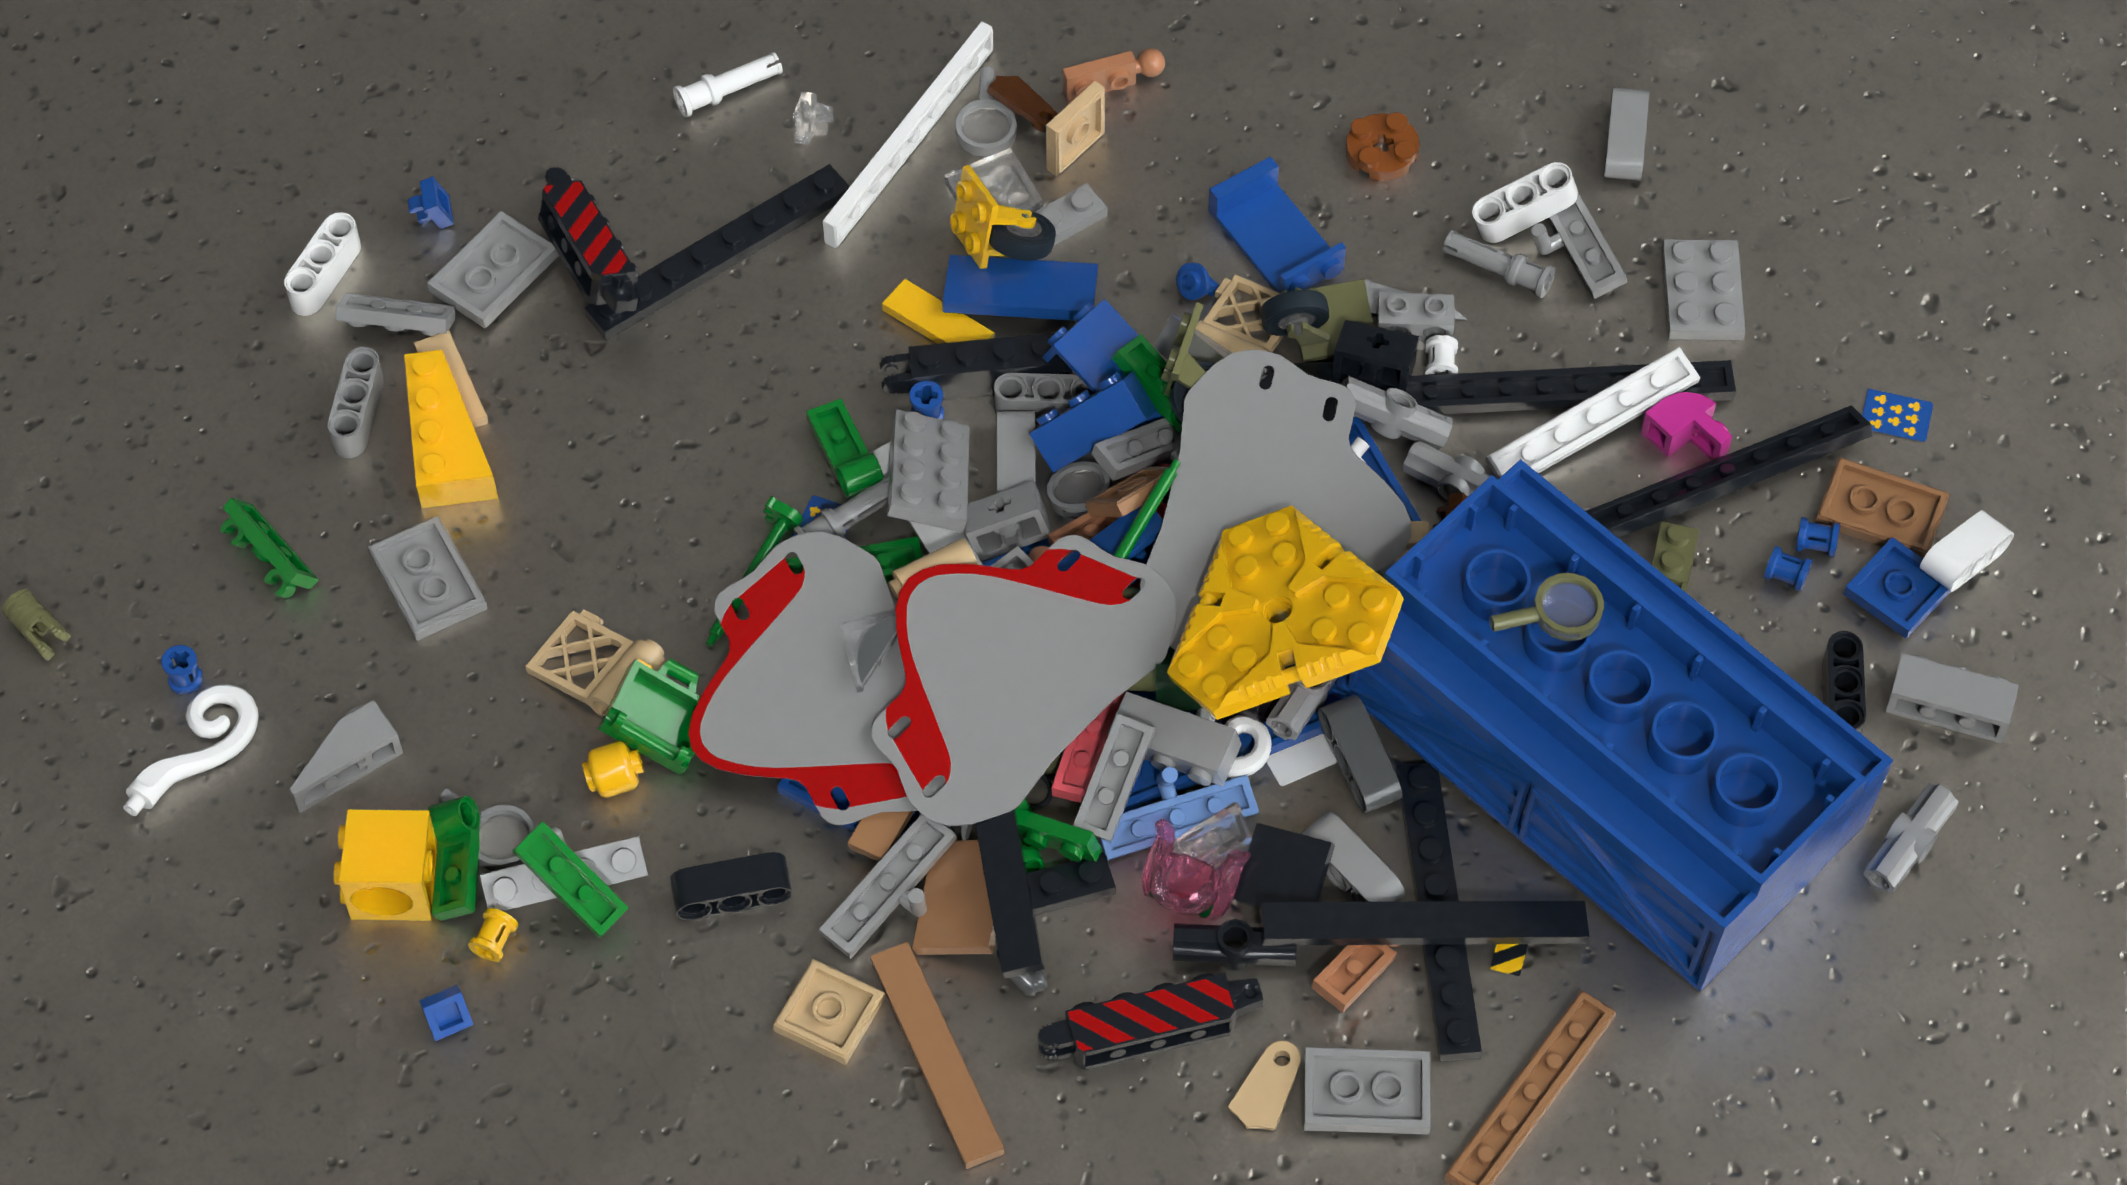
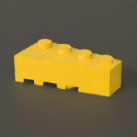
M443 350L404 354L415 479L421 507L430 508L499 499L494 476Z

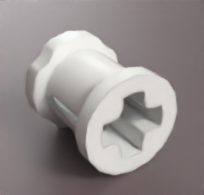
M1435 335L1426 340L1425 352L1428 355V365L1425 367L1424 375L1458 374V367L1455 365L1458 341L1448 335Z

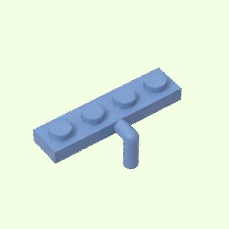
M1173 767L1165 768L1156 777L1162 801L1123 813L1112 843L1098 838L1107 861L1257 815L1259 809L1248 776L1244 775L1225 781L1224 786L1215 784L1178 796L1173 783L1178 778V772Z

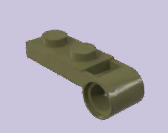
M1661 521L1652 566L1686 592L1700 529Z

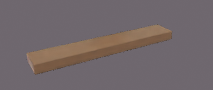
M908 941L871 955L872 967L965 1169L1004 1155V1146Z
M1581 990L1446 1172L1444 1181L1450 1185H1493L1616 1016V1011Z

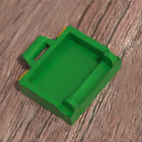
M672 658L658 671L653 670L651 665L640 659L638 661L634 660L627 667L597 729L618 741L625 742L628 747L634 750L637 749L644 756L681 775L687 770L695 754L691 749L688 734L691 716L702 694L700 696L696 694L698 673ZM666 674L670 675L671 677L677 679L678 681H680V682L686 684L687 687H686V688L683 687L682 685H680V684L674 682L673 680L667 678L665 675H666Z

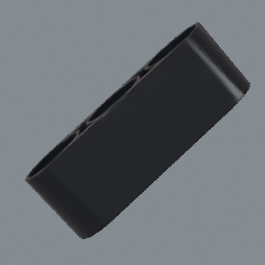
M1838 631L1829 638L1822 661L1823 704L1859 733H1862L1866 719L1863 644L1856 634L1849 631ZM1836 654H1843L1849 658H1843ZM1838 688H1845L1850 692H1843Z
M777 852L679 869L670 876L676 915L682 920H697L784 903L793 894L786 857Z

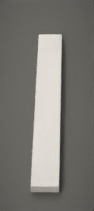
M981 21L823 220L824 242L834 248L841 244L993 51L992 26Z

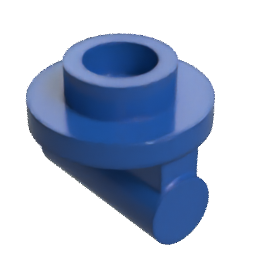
M1196 262L1186 263L1181 266L1176 276V284L1180 294L1189 300H1197L1205 295L1212 297L1220 286L1208 275L1207 270Z

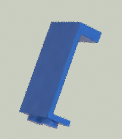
M1271 156L1209 189L1208 211L1273 291L1281 293L1284 290H1287V292L1295 291V288L1302 290L1310 289L1311 286L1324 279L1329 280L1336 277L1344 269L1346 246L1341 242L1330 248L1278 185L1279 166Z
M1105 298L1096 307L1088 303L1073 317L1077 324L1069 331L1064 326L1060 328L1047 341L1052 347L1043 356L1049 362L1055 355H1058L1093 393L1101 390L1098 383L1112 374L1119 372L1121 377L1125 376L1111 358L1119 349L1139 336ZM1156 411L1147 420L1129 429V431L1160 420L1164 416H1161Z

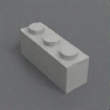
M1902 653L1886 712L2003 744L2010 724L2019 684L2008 682L2006 679L1998 676L1989 677L1970 672L1961 666H1948L1933 662L1924 656H1911Z
M1129 692L1125 693L1116 715H1123L1156 729L1145 760L1151 761V764L1161 771L1167 767H1173L1177 771L1188 774L1187 776L1192 781L1201 785L1209 786L1210 783L1224 786L1242 745L1236 729ZM1112 722V724H1111V726H1110V728H1109V731H1108V733H1107L1108 735H1109L1110 730H1111V728H1112L1113 722Z

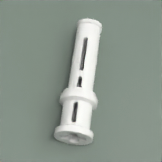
M771 52L764 57L715 77L712 74H705L701 76L700 81L682 87L677 85L673 87L674 99L682 115L689 117L692 115V111L708 104L712 106L718 105L722 101V97L772 76L782 74V65L779 63L769 68L766 67L779 60L776 53Z

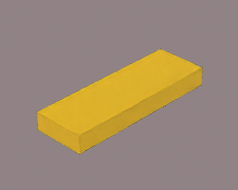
M906 279L882 303V310L937 344L995 338L993 331L965 314L943 312V301Z

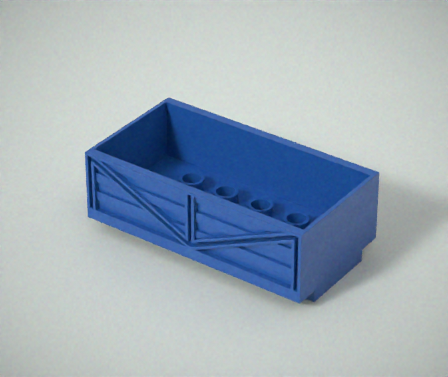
M1521 459L1499 479L1491 475L1385 572L1384 579L1400 591L1404 600L1380 663L1337 678L1336 686L1348 696L1358 695L1368 713L1699 992L1864 828L1893 762V759ZM1558 573H1574L1584 576L1596 584L1603 595L1604 610L1599 626L1591 635L1580 640L1564 641L1554 638L1543 631L1537 622L1493 632L1490 627L1489 617L1492 615L1532 607L1538 587L1547 578ZM1556 587L1550 590L1543 599V609L1547 617L1556 624L1565 627L1585 625L1592 619L1595 612L1591 598L1582 590L1574 587Z

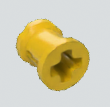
M487 908L483 913L484 922L477 936L470 939L468 946L477 956L492 962H499L503 957L502 948L510 933H514L517 930L518 922L504 911Z

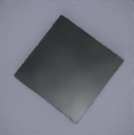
M1256 823L1233 900L1259 909L1261 902H1318L1335 845L1332 842Z

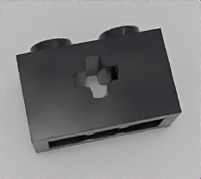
M1345 320L1334 351L1332 378L1346 380L1350 376L1377 388L1385 390L1397 388L1406 392L1416 363L1419 336Z

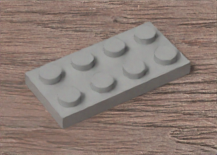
M895 410L891 431L887 516L963 533L967 523L970 426L953 420H942L924 416L918 412Z

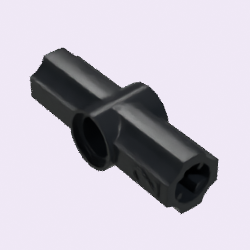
M1232 919L1224 922L1222 925L1174 923L1172 961L1220 963L1224 968L1233 971L1241 970L1248 964L1296 967L1297 945L1263 946L1261 927H1250L1243 920ZM1236 941L1240 942L1244 946L1240 948H1231L1226 944L1229 942Z

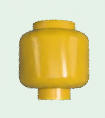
M616 741L593 748L587 755V761L582 762L584 775L590 791H597L603 798H610L634 790L638 786V774L644 772L638 750L630 751L627 744L623 741Z

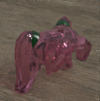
M1160 819L1155 823L1157 836L1149 852L1142 874V888L1145 896L1155 899L1164 908L1173 910L1181 915L1192 916L1198 914L1201 918H1205L1208 921L1218 920L1230 907L1243 866L1251 854L1245 850H1233L1228 853L1222 864L1215 868L1207 862L1190 855L1174 853V827L1168 821Z

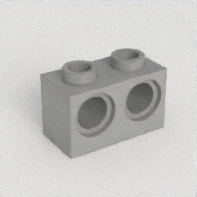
M1379 292L1376 327L1419 336L1417 350L1424 351L1426 340L1432 336L1448 335L1453 337L1455 326L1454 295Z

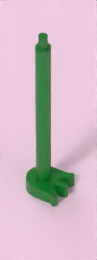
M1174 459L1170 467L1165 468L1113 554L1114 557L1128 558L1178 475L1176 471L1181 462Z
M770 496L763 510V513L767 514L764 519L775 525L741 579L752 573L773 548L779 544L787 530L793 531L794 527L800 526L803 517L796 509ZM740 598L732 600L731 604L735 613L743 602ZM718 618L708 632L710 636L705 644L709 647H712L716 639L719 640L724 633Z

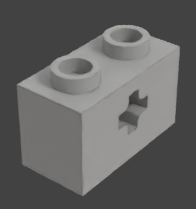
M1034 481L968 503L965 533L980 561L1010 552L1016 546L1021 548L1048 538L1051 530L1047 508Z

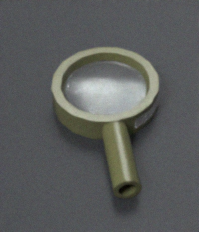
M1558 573L1547 578L1538 587L1532 607L1492 615L1489 617L1490 627L1493 632L1537 622L1543 631L1554 638L1564 641L1580 640L1591 635L1599 626L1604 610L1603 595L1596 584L1584 576L1574 573Z

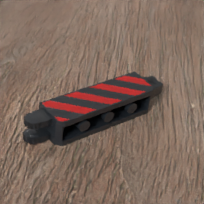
M549 168L545 175L547 185L542 190L538 220L586 302L594 305L608 304L615 313L635 311L638 302L634 285L638 282L636 265L628 259L622 242L616 239L610 229L608 219L602 216L596 206L594 196L589 194L581 180L572 181L567 172L562 168Z
M1204 973L1194 977L1191 981L1175 985L1173 983H1162L1150 991L1137 994L1124 992L1104 1002H1082L1075 1005L1072 1009L1065 1011V1020L1054 1022L1051 1025L1047 1024V1026L1039 1029L1038 1042L1040 1044H1038V1053H1040V1057L1048 1061L1074 1057L1077 1066L1084 1070H1090L1230 1036L1235 1028L1236 1017L1263 1007V994L1257 978L1228 981L1225 973L1217 975Z

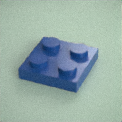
M1892 537L1845 586L1843 595L1907 639L1951 591L1920 569L1922 557Z

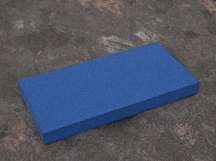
M950 255L943 296V312L1075 321L1073 317L1088 303L1094 307L1098 264L1044 260L1024 261L1012 258L989 257L987 268L980 269L971 256Z

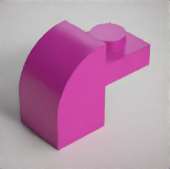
M1691 392L1669 395L1646 411L1641 432L1667 457L1690 441L1711 461L1728 454L1732 435L1722 422L1713 419L1716 403L1708 397Z

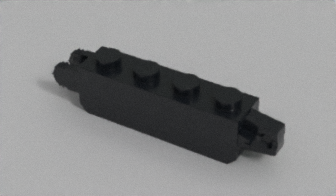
M1055 333L909 346V353L886 356L879 362L880 370H882L883 374L886 373L888 375L881 382L882 389L886 393H910L911 388L920 381H933L942 388L943 401L994 396L995 381L1005 373L1073 374V371L1058 355H1055L1049 362L1043 358L1052 347L1047 341Z

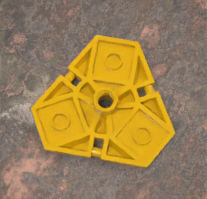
M1291 505L1223 530L1212 557L1213 561L1210 562L1208 567L1209 572L1205 575L1204 584L1198 593L1201 600L1191 610L1190 619L1185 625L1186 630L1181 635V642L1176 648L1167 674L1179 688L1218 720L1291 694L1290 684L1302 681L1305 688H1309L1380 663L1404 598L1396 587L1367 566L1362 560L1358 559L1352 552H1345L1338 541L1331 538L1328 533ZM1296 664L1295 666L1285 669L1286 666Z

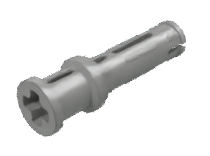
M1454 230L1448 233L1444 241V245H1446L1442 249L1444 253L1451 254L1486 270L1495 272L1505 277L1507 284L1511 286L1519 284L1535 291L1536 296L1540 298L1545 297L1552 285L1556 271L1555 268L1550 265L1545 268L1528 261L1526 255L1520 253L1512 256L1468 238Z
M889 475L833 510L831 508L823 509L821 516L805 526L800 527L797 525L793 528L795 535L822 531L844 538L845 530L888 504Z

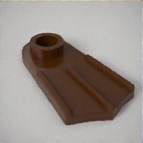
M996 76L987 89L989 95L1014 113L1020 114L1029 120L1032 126L1040 132L1046 133V124L1058 115L1019 76Z

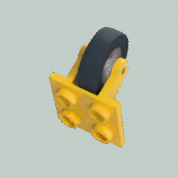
M970 165L963 166L961 180L956 185L957 200L955 210L950 216V227L980 269L987 268L989 256H1007L1024 261L1039 260L1048 256L1054 247L1056 230L1052 222L1043 215L1030 210L998 205Z

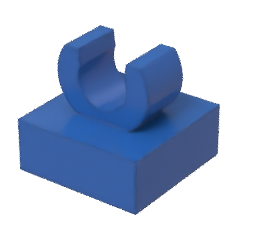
M433 176L420 181L421 195L408 199L409 212L411 214L417 212L420 224L433 220L440 229L454 225L450 195Z
M458 985L419 1000L435 1041L474 1025Z

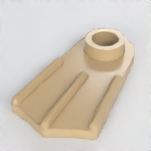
M1276 1041L1270 1044L1228 1105V1110L1241 1121L1246 1129L1276 1130L1301 1064V1055L1298 1048L1288 1041ZM1279 1056H1285L1290 1060L1285 1066H1279L1274 1061Z

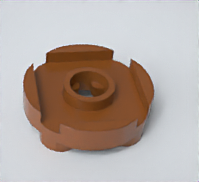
M1402 113L1368 115L1355 119L1352 122L1346 140V157L1353 169L1359 172L1360 168L1362 171L1369 173V178L1379 181L1394 180L1408 173L1410 166L1414 162L1416 163L1419 155V136L1414 127L1408 123L1407 117ZM1377 143L1389 144L1388 151H1382L1380 147H1374V145Z

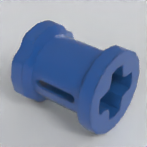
M920 381L916 383L909 393L910 403L912 404L910 412H918L924 416L944 420V408L941 406L944 397L940 385L933 381Z
M1801 517L1795 551L1801 552L1803 549L1827 552L1829 557H1834L1840 523L1834 522L1832 526L1808 522L1807 518Z
M1775 546L1763 578L1766 580L1775 578L1791 584L1795 590L1801 591L1813 560L1808 558L1805 560L1783 553L1781 547Z
M186 645L172 646L166 650L161 659L162 668L169 677L168 685L178 695L192 694L203 683V673L197 665L196 653ZM172 658H174L176 663L175 666L173 665ZM190 674H191L192 679H193L192 682H191V680H190V678H189V675H190Z

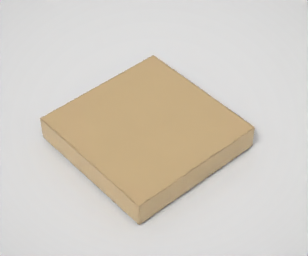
M1094 81L1046 124L1047 170L1055 176L1061 174L1105 133V87Z
M812 959L775 1020L773 1030L846 1065L885 1000V992Z

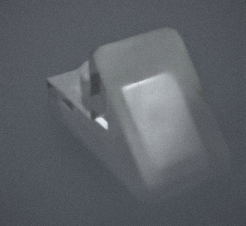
M1233 802L1173 840L1172 843L1185 876L1196 878L1225 859L1238 863L1244 862L1252 836L1239 803Z

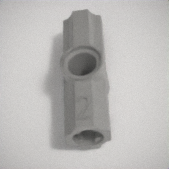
M1350 376L1346 380L1344 379L1341 385L1352 392L1356 402L1354 416L1369 422L1372 428L1379 434L1390 439H1398L1404 436L1416 442L1421 441L1437 450L1441 447L1443 448L1446 444L1453 426L1452 418L1418 405L1416 400L1403 390L1389 388L1387 391H1384ZM1337 399L1335 400V409H1337L1338 405Z
M1421 441L1415 442L1412 445L1403 463V472L1437 488L1439 495L1447 502H1449L1450 494L1465 493L1468 497L1490 477V475L1485 473L1483 466L1475 459L1466 455L1457 456L1455 459Z
M1337 678L1316 685L1318 687L1305 688L1302 681L1290 684L1291 694L1280 698L1267 717L1266 724L1273 730L1275 735L1282 739L1296 740L1316 709L1321 708L1325 704L1328 692Z
M1929 783L1919 798L1915 800L1907 814L1902 812L1889 829L1883 846L1865 868L1863 876L1867 878L1870 886L1881 893L1889 892L1893 894L1914 864H1920L1925 859L1938 837V832L1957 808L1959 801L1953 796L1951 790L1941 784L1933 785Z

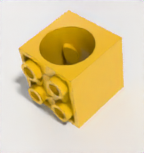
M347 809L346 825H340L338 830L339 849H343L342 860L335 861L334 884L340 886V903L346 904L351 920L432 921L438 842L429 811Z

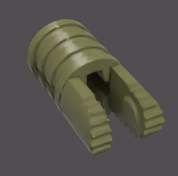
M21 589L13 593L2 607V613L20 632L22 631V635L46 661L50 660L55 652L42 638L44 634L51 630V633L63 642H66L71 637L69 632L41 605L29 589Z

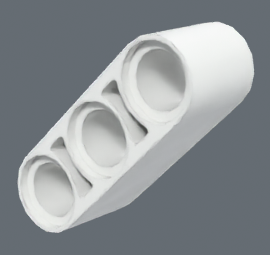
M1561 162L1548 164L1476 201L1472 214L1483 240L1491 243L1503 241L1573 205L1577 200L1578 191L1571 169ZM1557 184H1564L1559 188H1553ZM1531 200L1528 204L1519 205L1523 201ZM1498 217L1494 221L1486 222L1489 218Z
M338 212L329 215L286 274L284 285L290 307L296 314L308 316L318 312L361 250L358 229L353 216L348 213Z
M1981 510L1938 541L1923 558L1920 569L1953 592L1995 561L2009 546L2014 533Z

